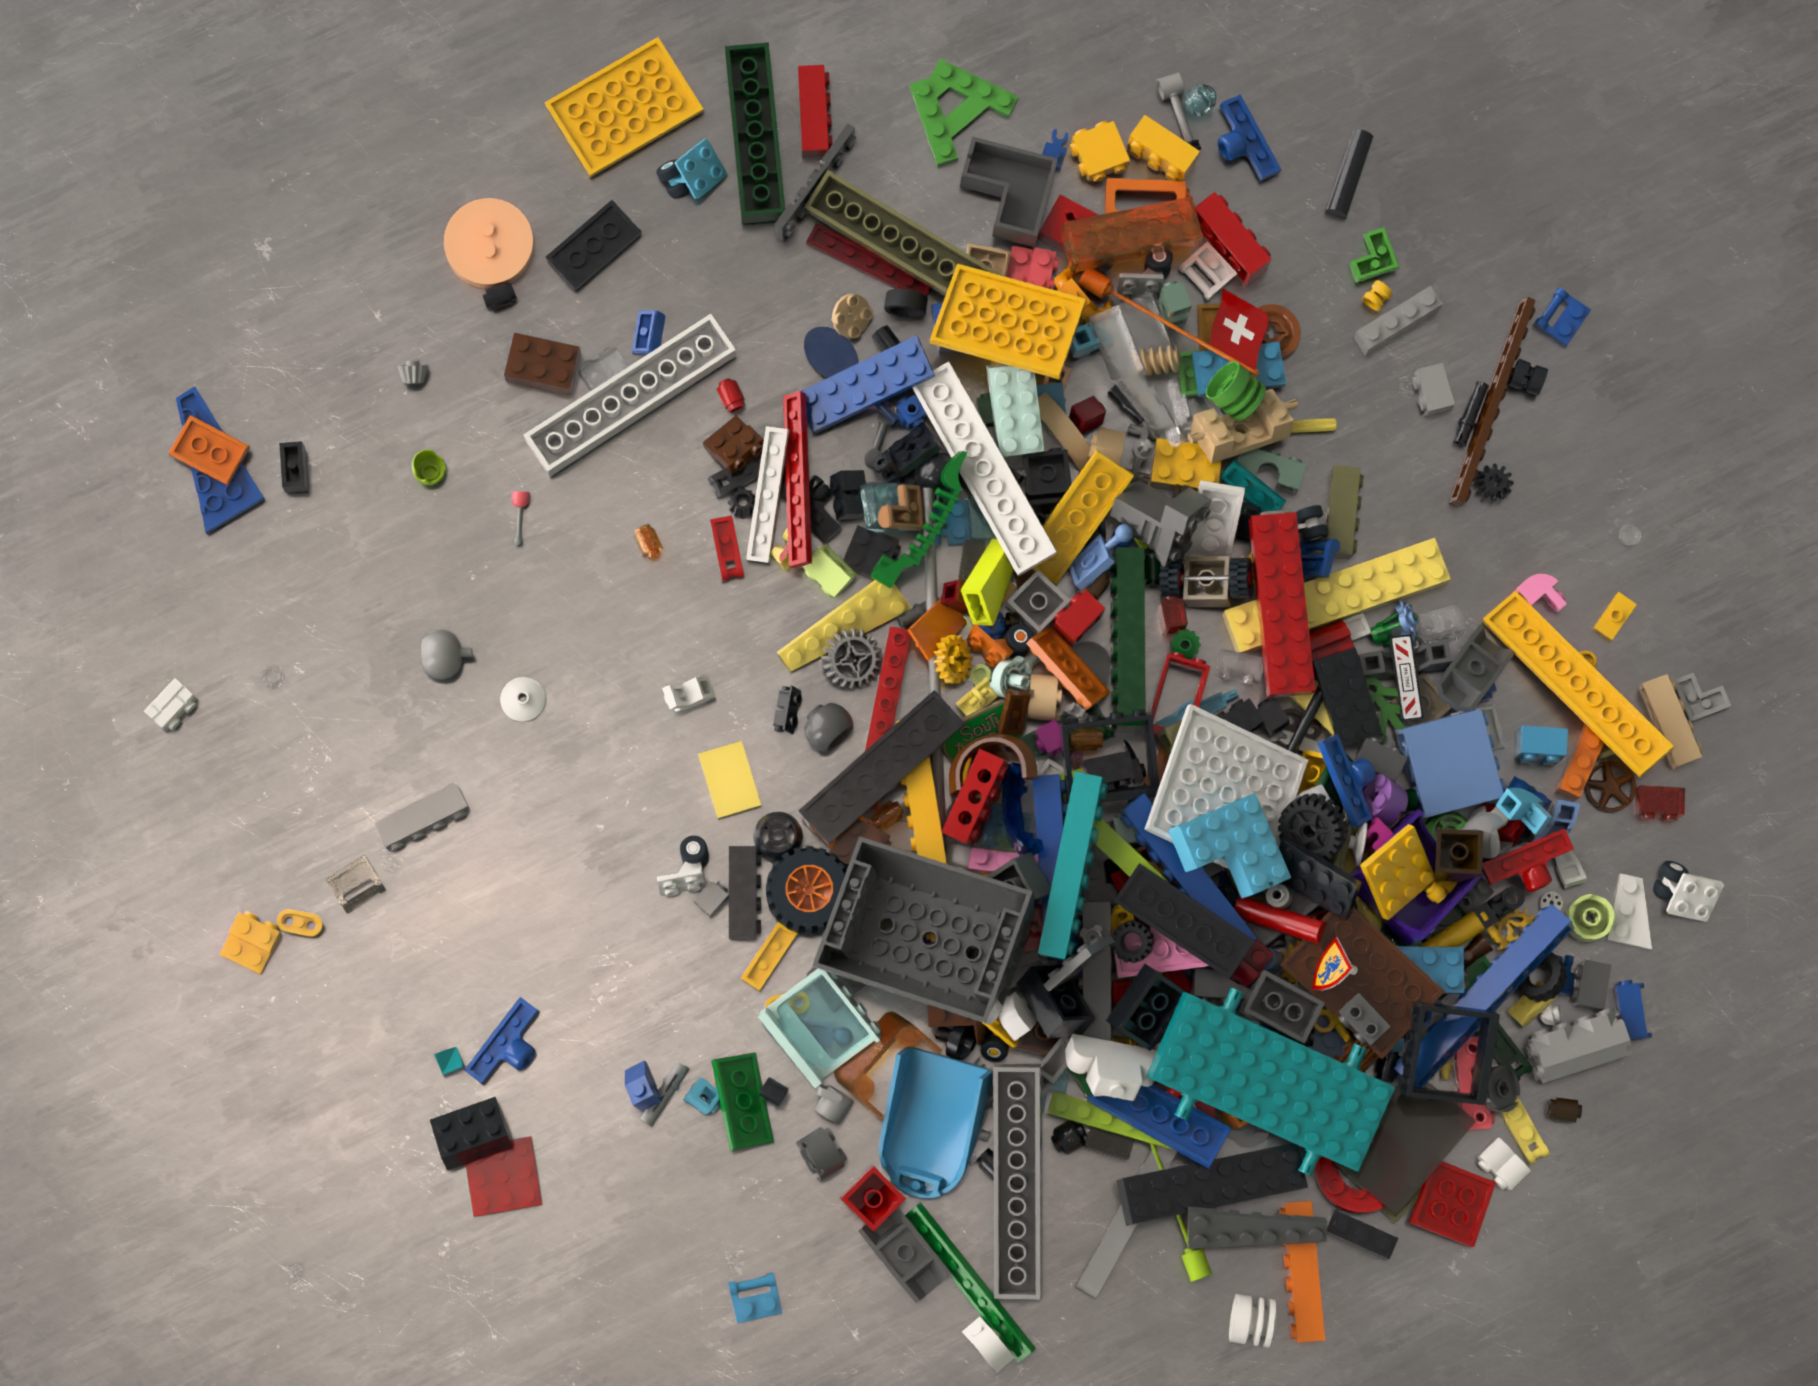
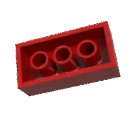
M1214 192L1194 207L1190 220L1211 246L1237 272V277L1247 287L1267 271L1271 261V254L1265 246L1258 244L1255 234L1242 225L1241 217L1236 212L1232 213L1227 207L1229 205L1226 199Z

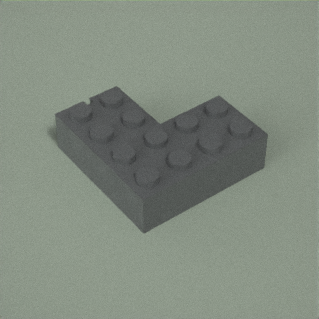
M972 137L962 172L960 187L1001 197L992 237L1035 247L1058 158Z

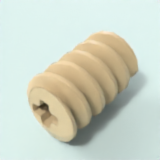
M1176 344L1175 351L1168 345L1166 352L1163 351L1162 346H1159L1157 353H1155L1153 347H1150L1149 354H1146L1145 349L1141 348L1140 355L1133 349V363L1138 376H1143L1145 371L1148 376L1152 375L1153 371L1159 375L1162 372V368L1166 374L1170 373L1171 368L1173 372L1177 373L1181 364L1179 345Z

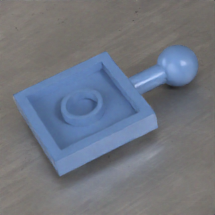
M1119 525L1115 530V536L1108 542L1099 534L1077 555L1069 569L1076 587L1081 591L1093 584L1100 574L1110 569L1115 562L1111 550L1120 542H1128L1133 536V530L1129 525Z

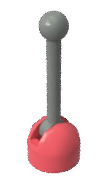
M513 491L512 503L518 508L517 531L514 544L520 546L523 543L521 538L522 507L528 504L530 493Z

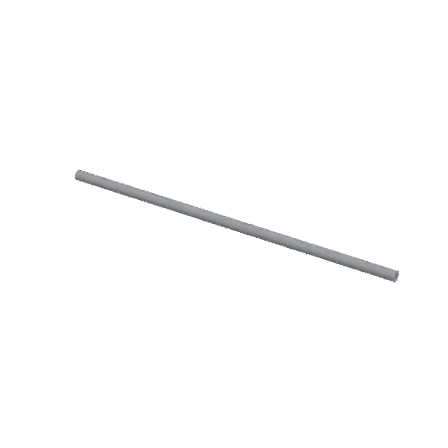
M923 488V522L933 526L935 521L928 518L930 513L934 512L933 488ZM924 530V536L926 537L929 532ZM935 538L933 545L927 549L925 556L927 611L937 602ZM934 655L928 660L929 694L935 690L941 697L940 672L935 670L938 665L934 663L937 657ZM940 746L932 754V774L942 830L945 825L943 749ZM942 833L944 849L946 851V835Z

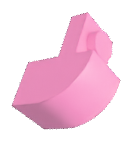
M1547 574L1533 575L1516 588V591L1531 606L1542 597L1556 614L1567 604L1564 595L1559 590L1553 589L1558 580Z

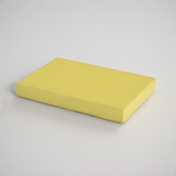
M742 741L698 754L718 819L761 806Z

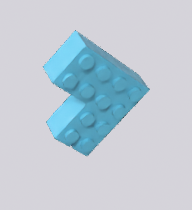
M1256 793L1242 797L1168 829L1185 872L1197 869L1224 857L1241 898L1254 895L1291 878Z

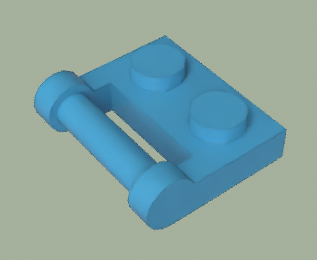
M773 1272L767 1273V1276L738 1283H735V1281L728 1282L737 1323L782 1313ZM767 1285L770 1287V1292L741 1299L738 1297V1292Z

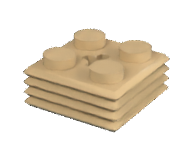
M972 243L967 244V254L1005 277L1007 276L1011 256L1010 251Z

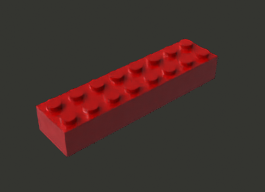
M1296 512L1251 516L1248 523L1267 698L1311 695L1315 692L1297 514Z

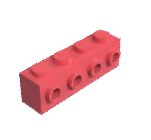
M1470 1037L1453 1055L1457 1092L1470 1093L1479 1037ZM1458 1102L1461 1132L1492 1128V1124L1495 1123L1494 1111L1487 1109L1486 1104L1478 1105Z

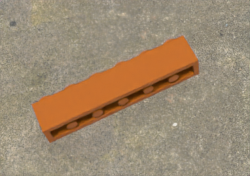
M1312 1201L1283 1203L1282 1208H1279V1214L1313 1216ZM1316 1242L1282 1244L1286 1245L1287 1252L1286 1255H1283L1284 1268H1288L1289 1278H1285L1286 1291L1291 1294V1301L1287 1303L1288 1314L1293 1316V1324L1290 1325L1291 1339L1295 1338V1343L1325 1341Z

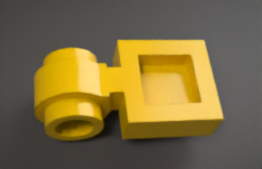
M1433 881L1424 891L1432 902L1435 901L1438 904L1453 890L1458 882Z

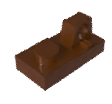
M1007 689L1005 704L998 726L1000 734L1013 735L1022 733L1031 697L1028 691Z

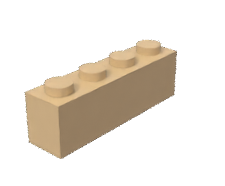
M1668 674L1642 683L1638 688L1655 728L1674 746L1673 750L1667 754L1672 769H1677L1702 758L1701 753H1703L1701 744L1698 740L1695 741L1692 734L1694 728L1691 721L1685 717V706L1682 700L1677 698L1675 693L1677 688L1672 678L1669 679Z

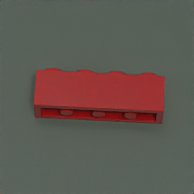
M824 65L798 66L802 157L824 156L833 144L832 135H828V128L832 127L831 114H827V106H831L830 93H826L825 86L830 85L829 72H825Z

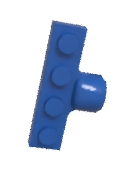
M1241 94L1222 102L1220 107L1232 127L1231 132L1222 135L1218 139V149L1222 157L1231 161L1240 156H1246L1260 181L1280 173L1282 169Z
M1338 734L1318 742L1317 745L1352 828L1373 819L1362 793V788L1371 784L1375 778L1376 772L1373 764L1364 758L1350 762Z
M520 997L464 1071L484 1085L503 1061H507L518 1070L524 1069L533 1059L535 1049L522 1039V1035L540 1011Z

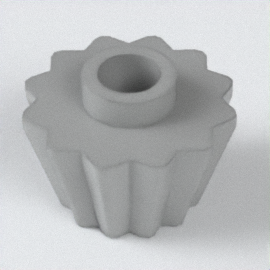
M419 360L406 361V365H398L397 368L403 383H424L428 365H420Z

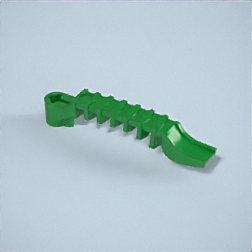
M958 451L949 460L941 473L942 484L952 491L949 493L940 488L936 489L934 494L947 499L944 504L935 500L933 507L941 510L939 515L934 512L930 513L928 518L935 521L933 526L928 523L924 524L922 529L929 532L926 537L920 533L917 534L915 539L922 543L920 547L911 543L908 547L911 551L910 554L903 553L896 560L883 554L870 575L872 579L891 588L903 568L912 565L919 566L922 556H926L927 549L933 545L934 538L940 534L942 525L946 524L947 516L952 513V507L959 499L958 494L962 487L958 475L967 452Z

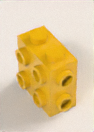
M1102 121L1096 124L1095 128L1090 130L1085 128L1075 132V135L1072 137L1070 150L1074 157H1078L1080 162L1078 164L1079 172L1082 177H1086L1088 182L1092 180L1094 182L1101 181L1107 177L1106 175L1113 172L1120 174L1129 167L1130 159L1114 121Z

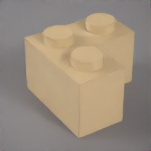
M1099 427L1098 434H1093L1089 457L1097 449L1120 464L1125 433Z

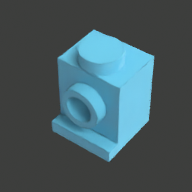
M702 1077L692 1085L683 1098L684 1102L690 1103L704 1115H707L710 1111L714 1113L720 1106L717 1088ZM700 1096L704 1097L706 1099V1102L702 1100Z

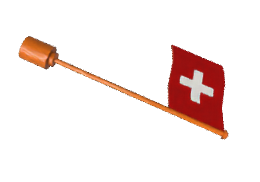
M1090 266L1084 271L1078 285L1101 299L1112 294L1228 361H1237L1253 376L1257 377L1259 375V371L1256 369L1258 351L1267 330L1268 313L1222 288L1221 304L1212 325L1210 342L1207 344L1114 291L1113 279Z

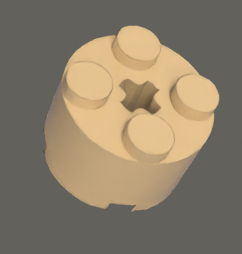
M1031 674L1029 691L1031 697L1028 705V718L1049 721L1056 719V721H1059L1060 708L1057 707H1060L1062 696L1060 680L1054 675Z

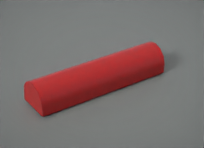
M1239 896L1234 906L1235 911L1245 922L1318 945L1327 925L1324 921L1286 909L1275 908L1270 904L1247 897L1241 898Z

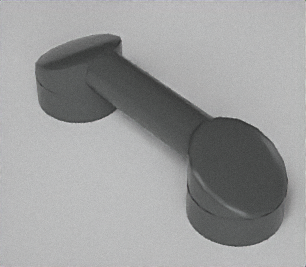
M880 411L877 416L879 426L872 448L866 451L864 455V463L870 469H875L872 461L881 454L880 449L886 430L893 425Z

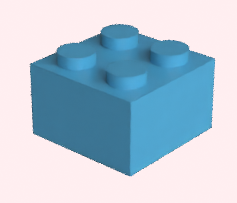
M1522 725L1515 732L1514 759L1520 760L1522 764H1533L1534 761H1542L1543 765H1556V762L1559 763L1567 756L1568 729Z

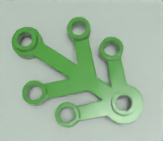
M1376 678L1366 679L1368 687L1370 685L1376 687V692L1370 693L1373 705L1376 702L1380 707L1378 721L1382 730L1381 735L1384 736V745L1388 741L1386 735L1388 720L1395 730L1405 727L1396 715L1401 714L1400 705L1387 703L1382 696L1398 698L1397 688L1385 687Z

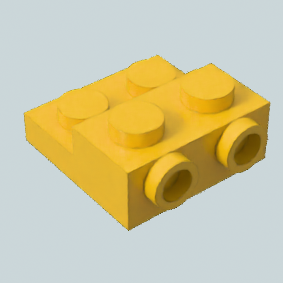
M245 911L244 915L238 912L219 955L262 975L282 933L277 931V925L269 921L262 924L256 921L258 916L248 911Z

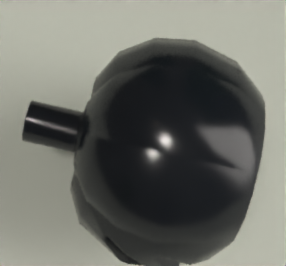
M936 453L914 469V480L916 485L921 487V490L923 488H933L935 493L936 489L940 488L951 493L952 490L945 487L941 482V473L951 459L950 454ZM959 472L958 478L961 484L963 477ZM934 494V502L938 500L943 503V498Z

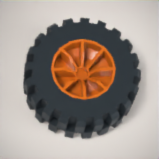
M807 846V848L802 849L800 847L794 848V854L791 856L788 852L783 854V860L776 861L771 872L768 874L766 897L769 909L775 916L776 921L787 929L798 932L800 935H819L820 932L826 929L847 867L844 862L837 860L838 856L834 853L828 855L827 849L821 847L817 849L813 848V846Z

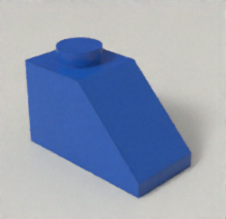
M645 1060L625 1070V1087L633 1106L644 1111L662 1102Z

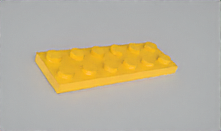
M1096 449L1043 524V528L1054 545L1057 554L1032 569L1035 571L1039 570L1049 580L1057 584L1112 508L1115 498L1124 491L1134 477V474Z

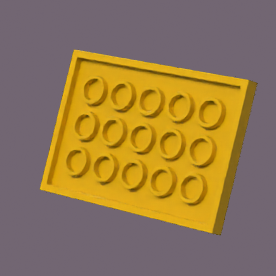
M659 37L545 102V106L590 178L704 112L702 105Z
M957 264L931 334L930 344L1060 379L1086 304V299Z

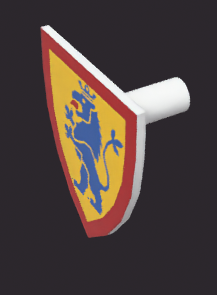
M1335 937L1328 945L1317 964L1312 990L1323 991L1331 989L1340 984L1349 974L1355 975L1358 968L1351 964L1338 937Z

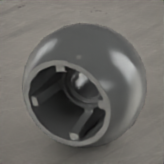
M828 703L825 706L818 705L808 714V721L804 729L811 745L821 751L829 752L848 737L854 726L852 717L845 708L836 703Z

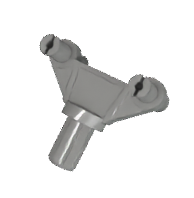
M1129 423L1127 433L1140 435V440L1132 448L1133 455L1135 456L1132 469H1126L1134 474L1132 482L1140 480L1148 484L1151 475L1138 471L1142 461L1148 459L1153 453V445L1149 439L1156 440L1161 438L1162 432L1150 430L1145 425L1139 427Z

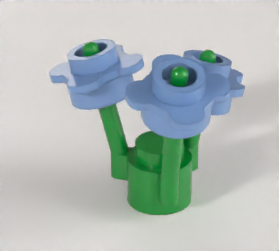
M1398 600L1399 603L1394 606L1397 612L1370 628L1376 645L1380 643L1383 646L1390 645V637L1393 636L1392 630L1402 626L1405 631H1401V635L1412 634L1413 646H1416L1418 638L1415 637V632L1417 631L1416 624L1419 623L1417 614L1411 609L1412 605H1409L1407 601L1403 603L1401 600ZM1399 617V622L1389 626L1388 623Z

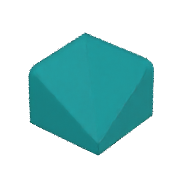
M457 1046L434 1054L443 1076L465 1068Z

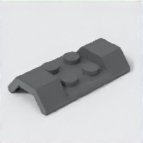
M1480 624L1436 683L1439 697L1456 711H1473L1513 657L1514 651L1511 649H1501L1486 638L1485 629Z
M899 1208L874 1232L867 1225L858 1230L860 1235L915 1303L919 1302L952 1274Z

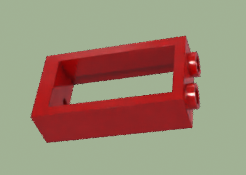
M1178 652L1167 653L1149 712L1152 714L1153 721L1170 664L1201 673L1193 705L1199 708L1211 667L1206 665L1205 660L1193 658L1192 661L1185 659V655ZM1153 724L1154 737L1159 738L1156 732L1166 727Z

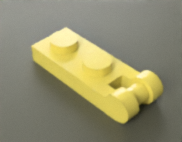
M1517 1098L1515 1102L1518 1103L1513 1110L1500 1112L1526 1162L1532 1165L1536 1162V1159L1540 1157L1545 1158L1550 1155V1152L1541 1139L1521 1100ZM1534 1142L1537 1149L1530 1151L1528 1145Z

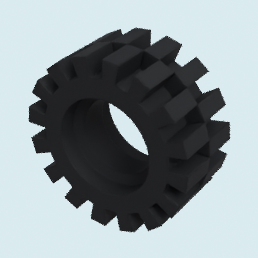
M1129 920L1118 926L1112 934V938L1115 941L1111 945L1113 946L1114 954L1116 953L1117 957L1123 959L1126 963H1136L1144 960L1151 953L1154 945V936L1150 932L1151 929L1146 927L1145 923H1140L1137 920ZM1136 933L1140 936L1141 946L1139 949L1129 950L1126 948L1124 938L1127 934Z

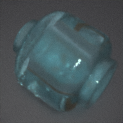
M1203 83L1197 84L1188 90L1184 95L1186 111L1195 116H1202L1213 109L1217 98L1215 90Z

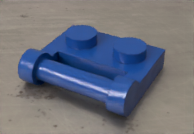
M1557 288L1554 293L1555 297L1543 315L1536 319L1534 325L1566 347L1591 309L1570 296L1564 289ZM1563 301L1567 304V307L1554 326L1551 327L1548 321Z
M1329 539L1328 541L1304 542L1302 540L1300 542L1303 578H1329L1335 552H1338L1340 549L1339 540ZM1324 550V554H1308L1312 551Z

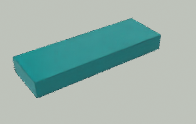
M1235 459L1220 474V478L1228 485L1245 488L1244 497L1251 503L1260 506L1262 512L1278 511L1286 502L1283 497Z

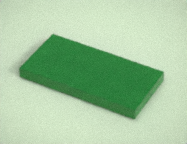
M756 1052L711 1060L730 1151L773 1143L774 1139L766 1100L759 1095L763 1086Z

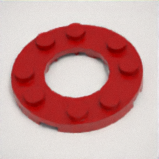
M1380 1125L1369 1148L1380 1155L1384 1163V1174L1376 1186L1368 1190L1351 1188L1342 1180L1339 1174V1163L1322 1156L1316 1164V1179L1321 1191L1332 1204L1344 1211L1355 1214H1369L1380 1211L1392 1204L1405 1186L1408 1162L1404 1148L1390 1131Z

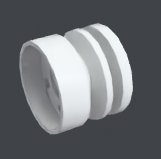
M1235 1294L1230 1318L1229 1342L1245 1344L1248 1335L1251 1334L1254 1346H1258L1262 1336V1346L1269 1348L1277 1325L1276 1300L1268 1299L1265 1309L1264 1298L1260 1297L1256 1307H1252L1251 1296Z

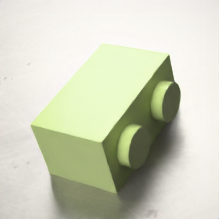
M827 544L818 547L812 554V564L802 566L806 570L807 576L820 583L822 590L827 595L833 597L842 594L857 577V574Z

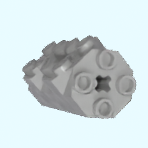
M1608 1008L1595 1013V1018L1587 1015L1574 1020V1025L1570 1026L1568 1021L1552 1027L1551 1032H1548L1546 1028L1530 1034L1531 1039L1528 1040V1045L1524 1046L1527 1058L1532 1059L1534 1065L1532 1073L1535 1080H1541L1544 1084L1632 1055V1050L1627 1051V1046L1631 1045V1040L1625 1023L1622 1019L1617 1020L1616 1018L1619 1015L1618 1011L1613 1012L1612 1008Z

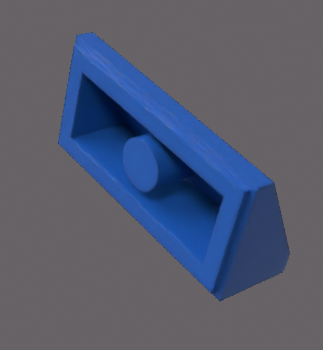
M658 310L638 311L631 353L646 356L661 346L665 314Z

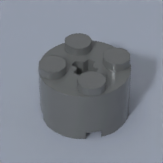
M822 1127L796 1142L797 1146L802 1145L803 1150L800 1151V1154L812 1174L817 1172L820 1175L817 1178L819 1181L843 1168L844 1161L847 1160L844 1151L841 1148L837 1149L833 1142L835 1137L829 1128L824 1130Z

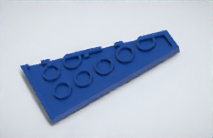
M196 387L176 397L182 427L191 415L222 431ZM243 463L240 464L229 486L191 467L206 534L265 500Z

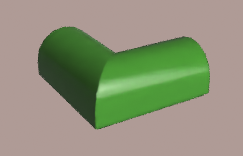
M1385 227L1364 233L1363 236L1370 254L1350 261L1351 272L1357 283L1400 268Z

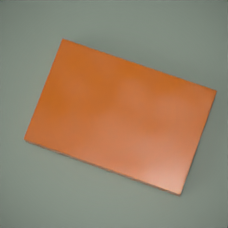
M190 415L168 454L229 486L250 446Z

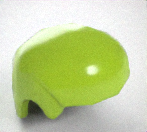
M421 450L414 455L412 473L417 481L424 485L432 486L438 484L444 478L446 472L444 459L437 455L434 450Z

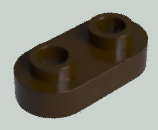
M1287 708L1283 711L1287 717L1293 719V724L1286 726L1283 730L1294 733L1304 713L1293 708ZM1314 718L1310 726L1314 732L1313 734L1306 733L1305 737L1315 741L1321 735L1322 726Z

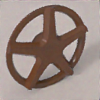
M1606 761L1598 764L1592 769L1586 783L1588 798L1596 807L1604 811L1615 812L1626 808L1636 794L1634 774L1626 766L1618 762ZM1611 766L1621 768L1627 775L1614 778ZM1604 767L1605 779L1603 781L1591 780L1595 771ZM1631 780L1632 792L1628 798L1621 790V786ZM1590 787L1602 790L1603 794L1600 803H1597L1592 797ZM1611 796H1616L1624 803L1615 808L1605 807Z

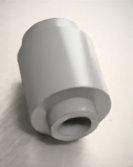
M1276 884L1267 890V901L1273 907L1286 909L1292 903V894L1285 886ZM1281 892V898L1275 899L1276 895Z

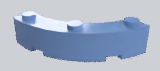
M1557 800L1553 804L1552 819L1542 833L1533 841L1564 828L1567 835H1569L1577 819L1580 804ZM1482 857V863H1484V862H1486V861H1489V860H1491V859H1494V858H1483V857ZM1484 874V875L1482 876V878H1483L1484 880H1487V879H1486V876H1485V874Z

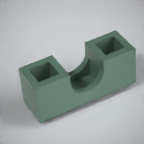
M1168 282L1161 289L1157 302L1160 317L1176 326L1186 324L1188 319L1187 313L1191 311L1192 304L1184 282ZM1163 324L1165 330L1171 329L1169 326Z
M1259 448L1239 454L1237 461L1255 476L1257 471L1263 467L1273 469L1277 474L1275 488L1297 494L1306 468V464L1302 463V460L1295 457H1289L1288 459L1281 457L1279 452L1273 450L1266 452L1259 450Z

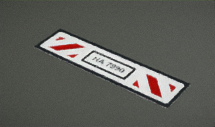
M1412 634L1390 637L1401 719L1402 721L1424 719Z

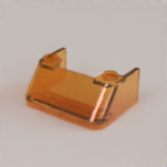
M887 1012L877 1021L882 1030L880 1032L882 1034L880 1041L877 1043L873 1041L834 1072L836 1082L879 1121L884 1119V1115L867 1101L873 1095L875 1085L866 1073L896 1040L907 1048L914 1047L921 1041L936 1054L940 1055L943 1051L916 1026L896 1012Z

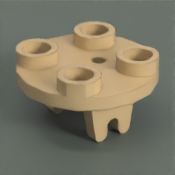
M847 294L836 303L831 321L838 334L847 338H858L866 330L872 319L873 310L870 308L867 300L861 295Z

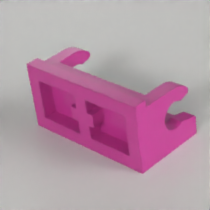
M1378 817L1367 821L1363 853L1376 852L1393 835L1392 831Z

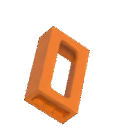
M1107 178L1105 183L1104 227L1183 230L1185 223H1189L1190 212L1186 210V202L1190 200V188H1186V181ZM1119 190L1172 192L1177 196L1176 211L1173 213L1119 211L1115 208V192Z

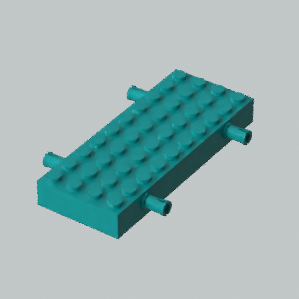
M1230 987L1224 1005L1220 1007L1183 992L1146 1074V1077L1182 1093V1100L1174 1115L1188 1121L1195 1102L1201 1101L1306 1148L1305 1151L1307 1153L1298 1169L1300 1172L1312 1176L1316 1164L1322 1156L1358 1172L1395 1089L1394 1086L1360 1071L1359 1066L1368 1049L1354 1043L1347 1061L1341 1063L1238 1016L1236 1009L1244 995L1241 991Z

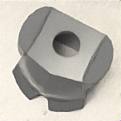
M1486 806L1477 808L1470 814L1467 823L1459 829L1483 831V858H1495L1501 852L1513 846V842L1499 840L1497 830L1505 826L1509 819L1498 807H1495L1491 812H1486Z

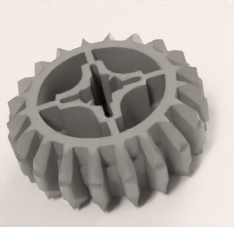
M850 628L849 635L846 629H842V637L838 633H834L833 636L836 641L828 639L827 643L831 647H823V651L828 652V656L823 655L821 659L828 660V663L823 664L822 667L823 669H831L826 673V676L831 677L835 675L832 679L833 683L836 684L841 679L840 687L844 688L848 682L849 689H853L856 682L857 687L862 688V680L869 684V675L873 678L877 677L876 673L872 672L873 669H881V666L875 665L876 661H882V657L876 656L877 653L881 652V648L873 649L878 643L877 640L869 642L872 637L869 633L863 638L864 630L859 629L857 635L855 628ZM850 640L860 641L867 650L857 652L854 646L851 645ZM844 643L843 655L835 660L837 649ZM850 653L858 655L854 663L845 661L847 657H850ZM869 657L867 667L860 673V663ZM847 665L853 673V677L842 675L837 666Z

